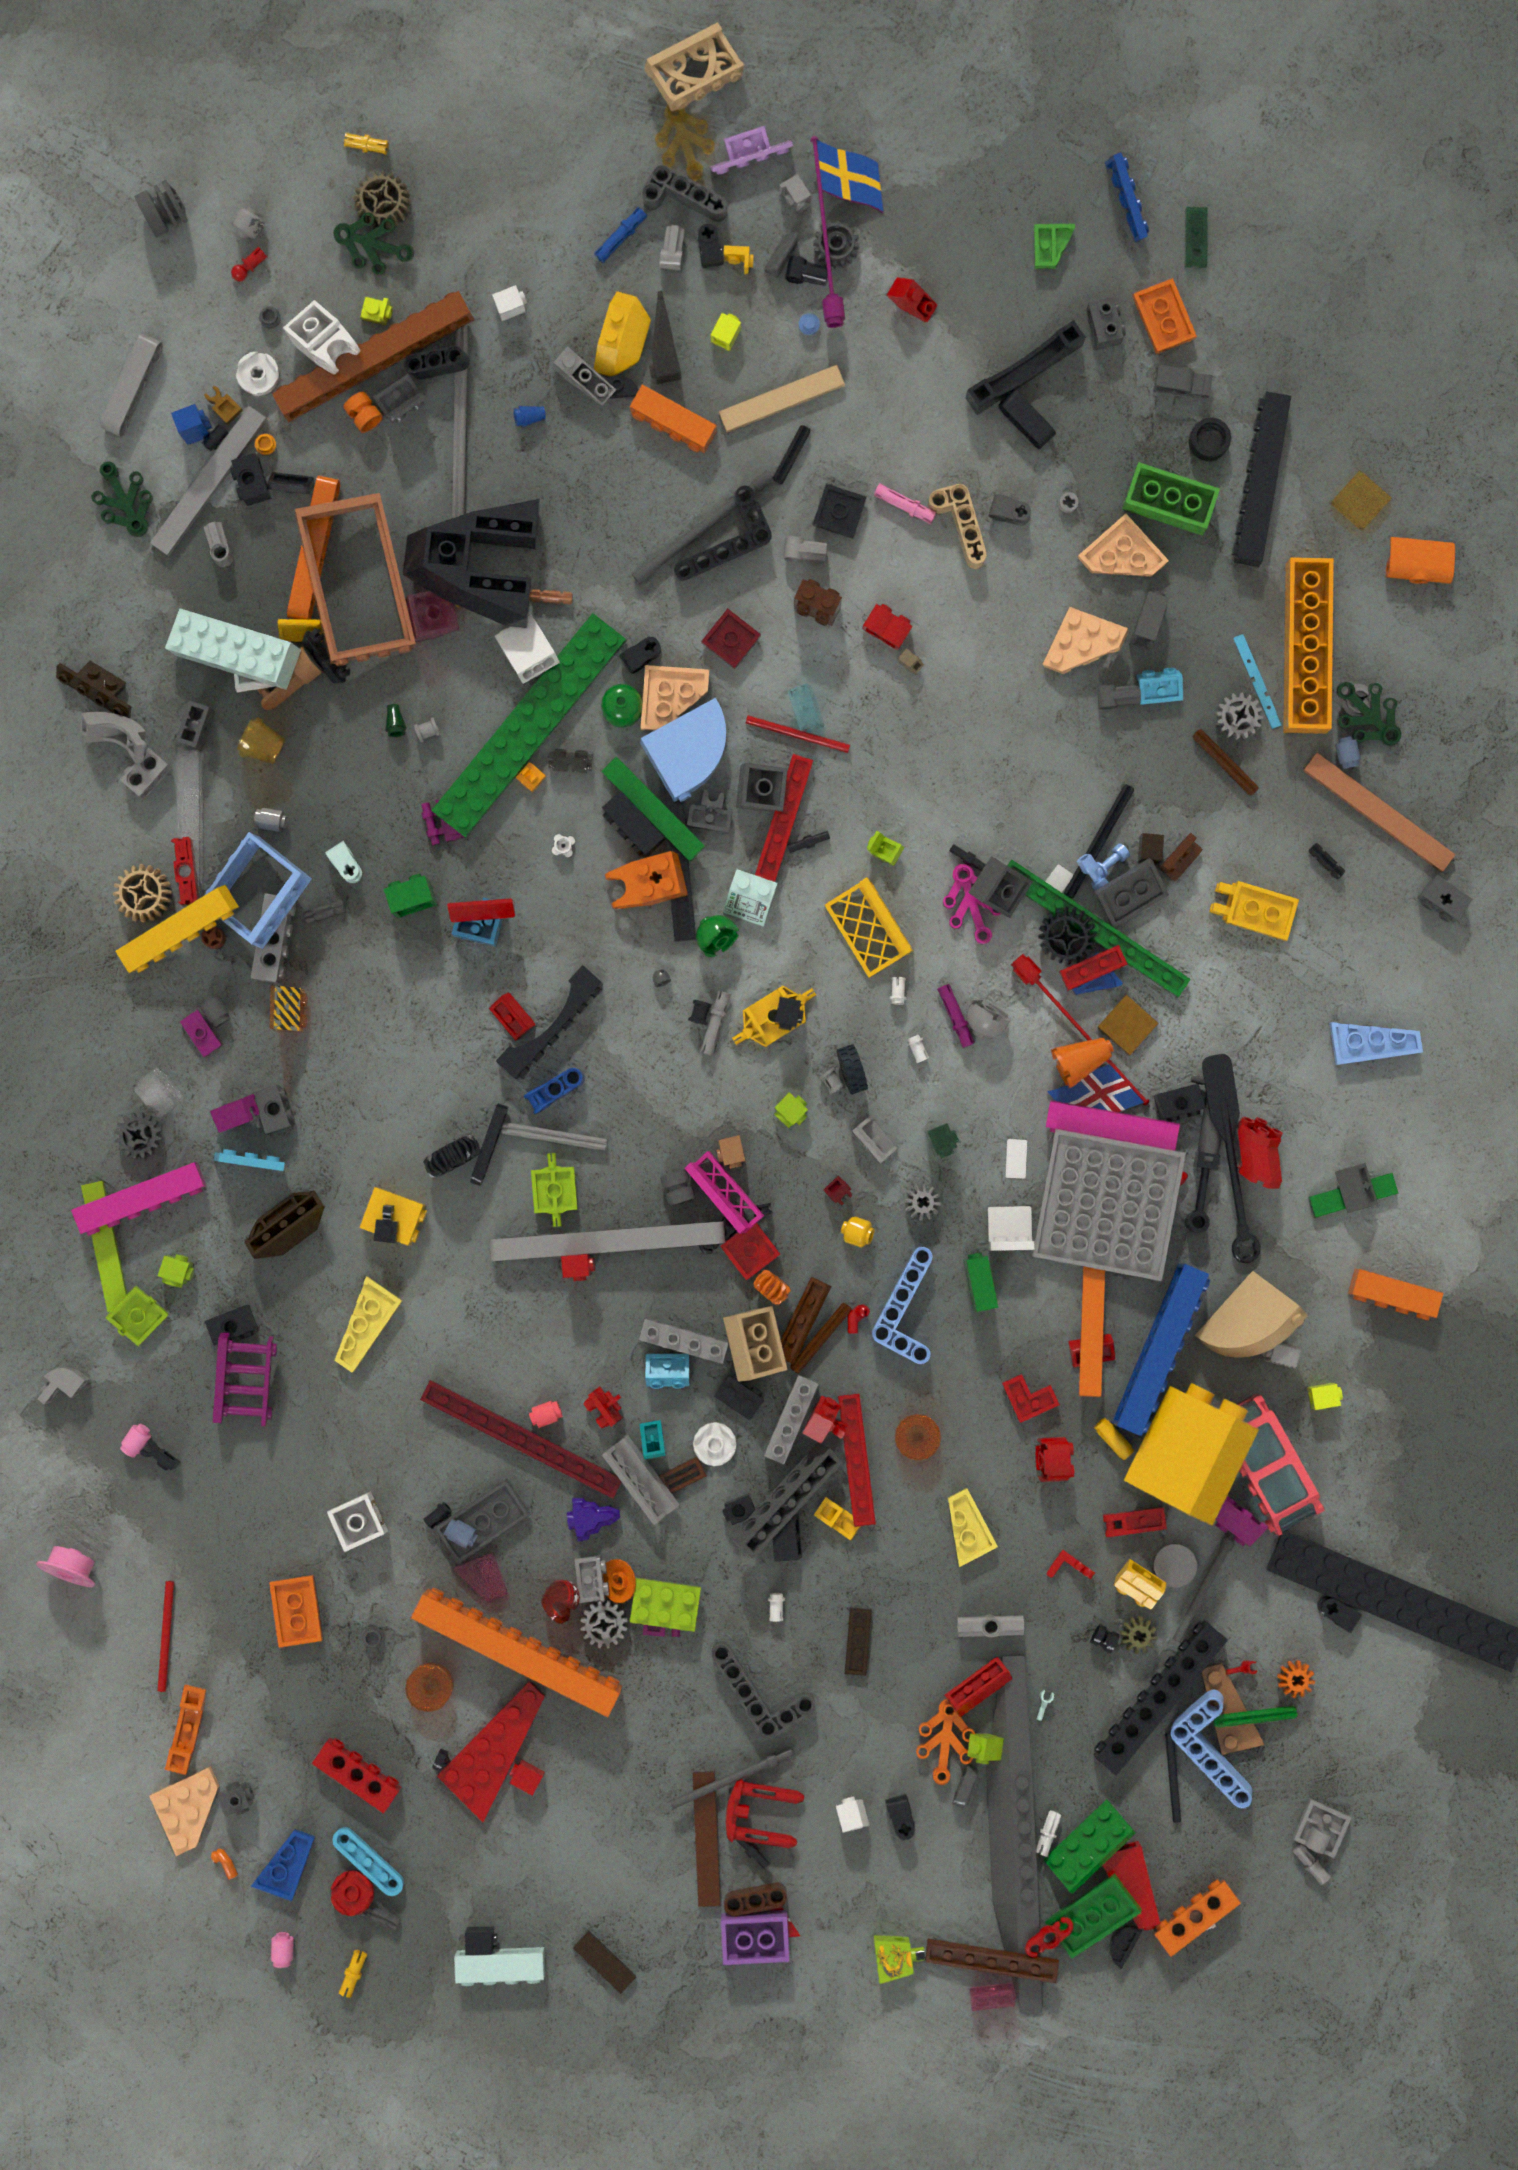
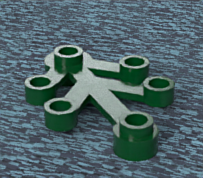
M371 212L364 213L361 219L351 225L347 223L338 224L333 232L334 238L339 244L346 245L353 258L352 264L357 269L363 268L366 265V259L360 255L354 242L363 246L373 264L372 271L376 275L384 274L386 265L380 260L375 249L394 254L402 262L410 261L414 257V249L409 244L396 246L376 239L386 232L394 231L396 224L392 219L383 220L380 226L365 235L355 232L364 226H371L375 223V216ZM367 215L371 217L370 223H367L365 220ZM387 221L392 225L390 230L385 226ZM342 230L347 233L346 238L341 237ZM402 249L407 251L406 257L401 255ZM357 258H360L362 260L361 266L357 265ZM377 264H380L382 266L381 272L377 271Z
M104 462L100 466V474L106 480H109L119 500L105 496L101 491L93 492L91 499L96 505L103 504L125 511L128 518L116 516L111 510L106 509L102 511L101 519L107 524L114 523L126 527L129 534L134 537L143 536L148 530L145 516L149 504L153 501V495L150 491L142 490L139 493L141 503L137 513H135L133 505L139 487L144 481L143 476L137 471L130 474L131 484L126 496L117 478L119 474L118 468L112 462ZM106 467H111L109 473H105ZM135 476H140V479L137 482H134L133 478ZM145 494H149L148 500H143ZM97 495H102L100 501L95 500ZM110 513L111 518L106 520L105 515ZM136 522H139V523H140L139 528L134 529V528H133V525H134Z
M1340 683L1336 689L1337 695L1341 699H1348L1364 716L1350 717L1343 714L1338 717L1337 723L1343 728H1347L1350 725H1374L1379 731L1365 732L1364 730L1357 729L1352 734L1353 739H1356L1357 742L1381 740L1383 744L1392 746L1401 739V730L1395 725L1397 701L1394 698H1386L1383 701V707L1387 710L1385 724L1380 719V694L1383 689L1379 683H1372L1368 687V692L1371 695V709L1355 694V687L1352 683ZM1377 685L1379 690L1374 694L1372 687ZM1346 686L1348 693L1343 695L1341 690ZM1389 700H1392L1394 703L1392 708L1387 707ZM1344 717H1347L1348 723L1346 725H1342L1341 720ZM1388 731L1393 732V737L1390 739L1386 736ZM1358 732L1363 733V737L1360 740L1356 738Z

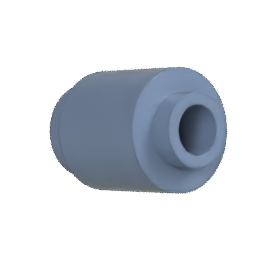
M1351 736L1338 739L1339 744H1336L1335 747L1339 764H1342L1343 769L1359 766L1361 757L1357 740H1352Z
M451 1519L444 1532L448 1540L465 1549L468 1545L472 1547L478 1537L475 1534V1528L460 1520L455 1521Z

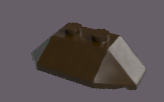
M315 1191L292 1193L257 1219L249 1237L246 1238L244 1243L254 1259L282 1256L318 1230L325 1206Z

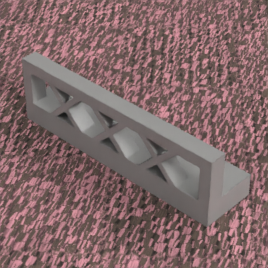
M628 1435L602 1454L653 1525L657 1524L680 1505ZM611 1453L614 1454V1456L617 1458L618 1462L613 1458V1456L611 1455ZM652 1507H653V1508L655 1509V1511L658 1513V1516L654 1513V1511L652 1510Z

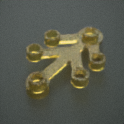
M667 105L664 111L667 120L660 133L655 137L656 145L661 148L667 146L668 134L674 125L677 133L667 152L662 155V163L668 167L673 166L675 163L674 156L681 145L688 164L686 167L688 178L694 181L699 180L703 176V166L695 160L690 142L702 147L703 152L706 154L714 152L715 144L711 139L702 138L686 130L683 122L695 127L696 132L701 135L708 131V123L704 119H697L685 113V108L682 110L676 109L675 111L679 113L678 116H672V111L669 105ZM700 124H703V125L706 126L704 129H699V128H698V126H699ZM661 137L666 139L664 142L658 141ZM706 144L712 145L710 149H706L704 146ZM671 157L672 160L670 162H666L665 158ZM693 170H697L699 172L697 175L691 174Z

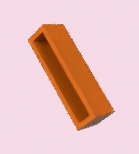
M643 384L630 405V412L636 420L640 422L645 420L651 424L650 426L658 432L665 431L671 439L676 442H685L688 444V448L697 453L701 451L705 454L717 432V425Z
M1354 1269L1348 1294L1354 1295V1300L1366 1303L1367 1299L1375 1301V1306L1387 1309L1388 1305L1396 1307V1312L1408 1315L1409 1311L1417 1313L1416 1318L1429 1321L1430 1317L1437 1318L1443 1297L1442 1292L1362 1269Z

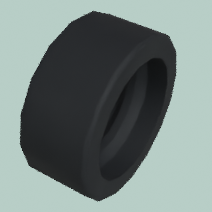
M1213 417L1204 418L1197 422L1189 437V447L1193 455L1204 461H1215L1221 458L1231 442V432L1227 424ZM1208 427L1216 429L1222 435V445L1219 449L1211 452L1201 448L1197 440L1200 431Z

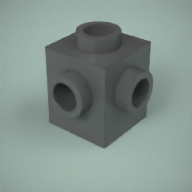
M238 1781L226 1786V1790L221 1791L217 1795L225 1817L236 1813L237 1816L249 1811L248 1807L254 1803L253 1790L250 1786H247L246 1782L241 1784Z

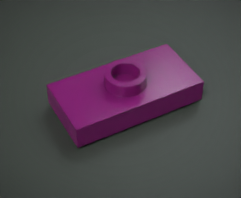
M196 1010L180 1021L203 1057H207L223 1046L199 1010Z

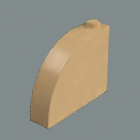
M1252 1271L1195 1336L1204 1346L1220 1355L1240 1358L1264 1353L1282 1343L1297 1327L1302 1325L1308 1315L1297 1303Z

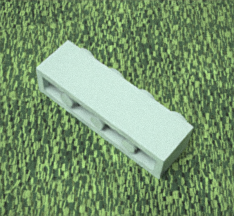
M544 1947L494 1949L492 1955H465V1950H457L454 1956L455 1983H461L462 1986H472L478 1982H483V1985H494L496 1982L504 1981L505 1984L509 1985L517 1984L518 1981H527V1983L535 1984L539 1983L540 1980H544L545 1977Z

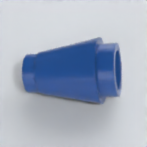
M518 406L517 409H513L516 426H522V428L546 419L543 406Z

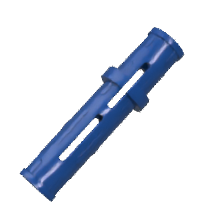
M637 207L626 220L623 219L618 229L594 252L598 260L604 263L629 235H633L639 224L647 218L646 213Z

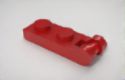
M1164 1507L1103 1514V1522H1106L1107 1527L1105 1530L1106 1537L1167 1529ZM1121 1520L1122 1528H1115L1114 1521Z

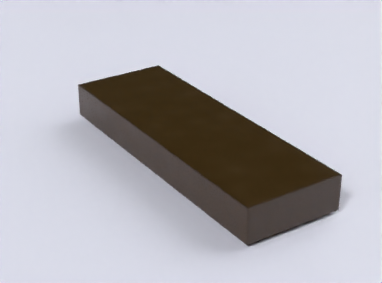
M850 1607L845 1674L867 1675L872 1609Z
M589 1930L573 1946V1949L620 1994L636 1978V1975Z

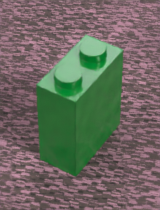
M980 1252L969 1254L968 1259L963 1261L973 1310L980 1312L999 1308L988 1256H982Z

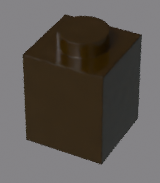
M1147 833L1140 835L1138 862H1143L1150 858L1156 866V863L1159 864L1162 861L1164 835Z

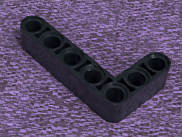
M741 486L734 493V501L747 532L677 563L673 572L678 580L685 581L770 542L772 537L771 530L751 487ZM741 490H746L749 493L750 498L747 502H742L739 499L738 495ZM749 510H754L758 513V520L756 522H751L747 518ZM758 530H763L767 534V539L764 542L756 539V532ZM738 539L746 540V550L741 551L737 548L736 542ZM723 547L728 551L726 559H720L717 556L718 548ZM700 556H705L708 559L709 564L706 568L698 566L697 560ZM680 565H686L689 568L687 577H682L678 574V567Z

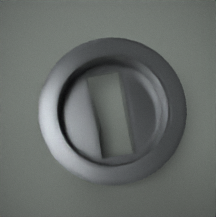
M661 969L654 972L652 978L655 987H662L671 982L667 971Z

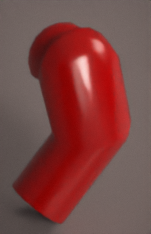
M861 1304L851 1310L848 1314V1333H858V1322L870 1314L869 1307Z

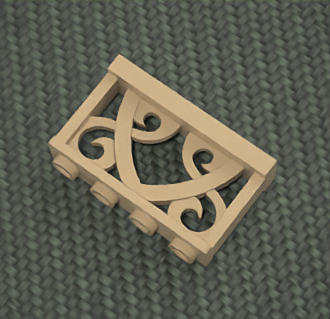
M716 23L646 59L644 71L648 77H651L673 112L676 109H684L694 100H701L707 93L713 90H720L724 84L730 81L735 82L739 80L745 65L740 61L722 33L719 23ZM717 42L723 52L716 53L714 43ZM703 50V55L706 56H700L697 54V52ZM690 56L700 62L708 61V68L703 78L682 74L686 68L687 57ZM716 59H727L730 62L731 67L722 71L720 67L726 66V63L723 61H716ZM677 62L681 64V68L676 71L678 66H674ZM660 71L669 77L667 82L660 75ZM676 81V91L678 88H683L684 92L675 95L671 92L670 85Z

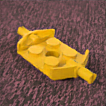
M781 986L744 1009V1029L741 1033L732 1037L736 1046L750 1038L766 1048L790 1032L779 1029L778 1024L768 1019V1013L771 1010L778 1009L780 997L800 1000V1010L804 1012L802 1023H797L796 1028L806 1023L804 1004L814 996H817L813 988L803 994H797L787 987Z

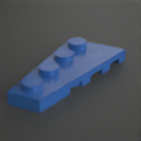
M1121 152L1109 158L1105 165L1107 169L1111 168L1113 171V177H1111L1113 186L1120 189L1119 201L1121 206L1128 210L1126 219L1134 240L1137 242L1148 237L1149 228L1146 220L1142 219L1140 213L1142 205L1140 200L1135 197V183L1132 178H1129L1127 171L1129 164Z

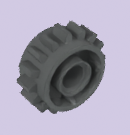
M839 220L836 223L829 221L826 227L830 263L833 269H836L837 266L844 268L846 263H852V257H857L856 250H859V243H857L859 236L854 235V227L849 228L847 222L841 224ZM821 226V232H816L815 237L817 239L813 240V246L816 247L814 248V254H819L818 261H824L825 266H827ZM833 242H839L841 243V246L835 248L831 244Z

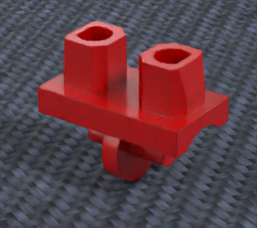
M600 1386L591 1392L583 1403L590 1412L598 1408L602 1415L596 1418V1422L601 1429L609 1425L612 1427L623 1418L618 1411L621 1409L617 1402L621 1398L620 1394L613 1397L610 1391L605 1393Z

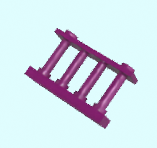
M220 1333L218 1338L212 1423H222L224 1416L230 1414L262 1417L261 1426H266L267 1420H271L272 1407L269 1406L272 1357H276L277 1344L273 1343L274 1336H269L267 1345L233 1343V1340H229L230 1333ZM235 1351L266 1354L265 1366L232 1364L231 1361H228V1353ZM232 1372L265 1375L264 1387L230 1385V1382H226L227 1374ZM229 1393L263 1396L262 1408L228 1406V1403H225V1395L229 1396Z

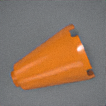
M1102 1037L1051 1049L1053 1060L1058 1059L1056 1061L1057 1070L1065 1085L1070 1089L1109 1060L1114 1049L1109 1040L1105 1041Z

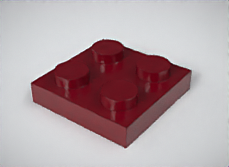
M727 608L701 643L735 669L759 640L761 634Z

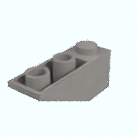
M568 346L553 363L554 370L601 406L616 391L612 385Z

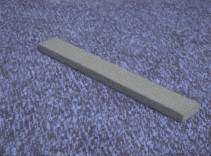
M250 406L246 408L152 539L151 545L168 557L171 555L227 477L230 468H233L231 460L242 456L267 421L265 416Z

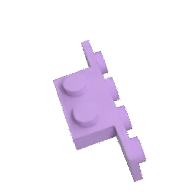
M765 126L723 139L729 160L710 166L711 172H716L717 175L729 171L728 167L736 165L737 168L749 165L748 161L755 158L758 162L768 159V154L774 152L777 155L789 152V147L793 146L792 141H787L770 147Z

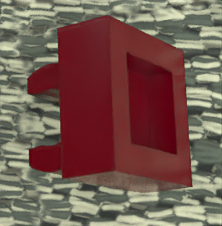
M840 1176L836 1177L823 1189L835 1203L838 1202L840 1205L844 1204L841 1198L845 1194L850 1198L852 1197L850 1186Z

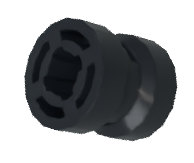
M1099 1624L1091 1637L1090 1643L1103 1647V1650L1110 1654L1117 1645L1120 1634L1115 1631L1110 1632L1106 1626Z

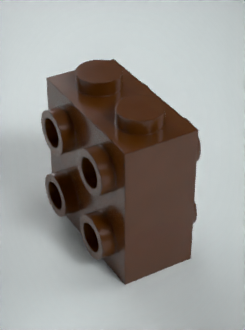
M803 579L794 597V609H796V613L803 617L809 615L815 618V621L820 625L827 626L828 624L832 626L841 608L842 597L834 589L828 588L826 590L812 579L808 581Z

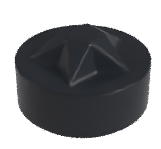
M445 1749L439 1750L432 1766L434 1770L440 1772L442 1768L447 1767L450 1761L449 1751Z

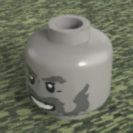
M249 206L247 208H240L232 223L233 227L237 229L235 234L245 240L248 237L252 239L257 238L264 226V220L261 218L263 215Z

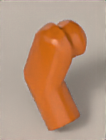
M217 1849V1851L211 1853L212 1861L214 1863H221L228 1879H233L238 1875L233 1861L224 1849Z

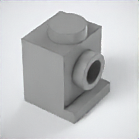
M798 174L779 185V193L781 196H784L789 207L793 206L796 212H802L809 207L811 194Z

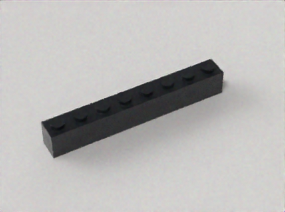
M1266 391L1263 398L1258 400L1257 411H1260L1259 419H1255L1253 427L1256 437L1252 439L1249 452H1253L1252 460H1248L1246 473H1249L1248 481L1245 480L1242 493L1245 494V500L1241 501L1239 507V514H1242L1241 522H1237L1235 530L1238 540L1237 543L1233 544L1232 556H1235L1234 563L1259 567L1263 562L1291 401L1290 395Z

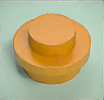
M261 434L255 440V448L261 455H270L276 449V441L270 434Z

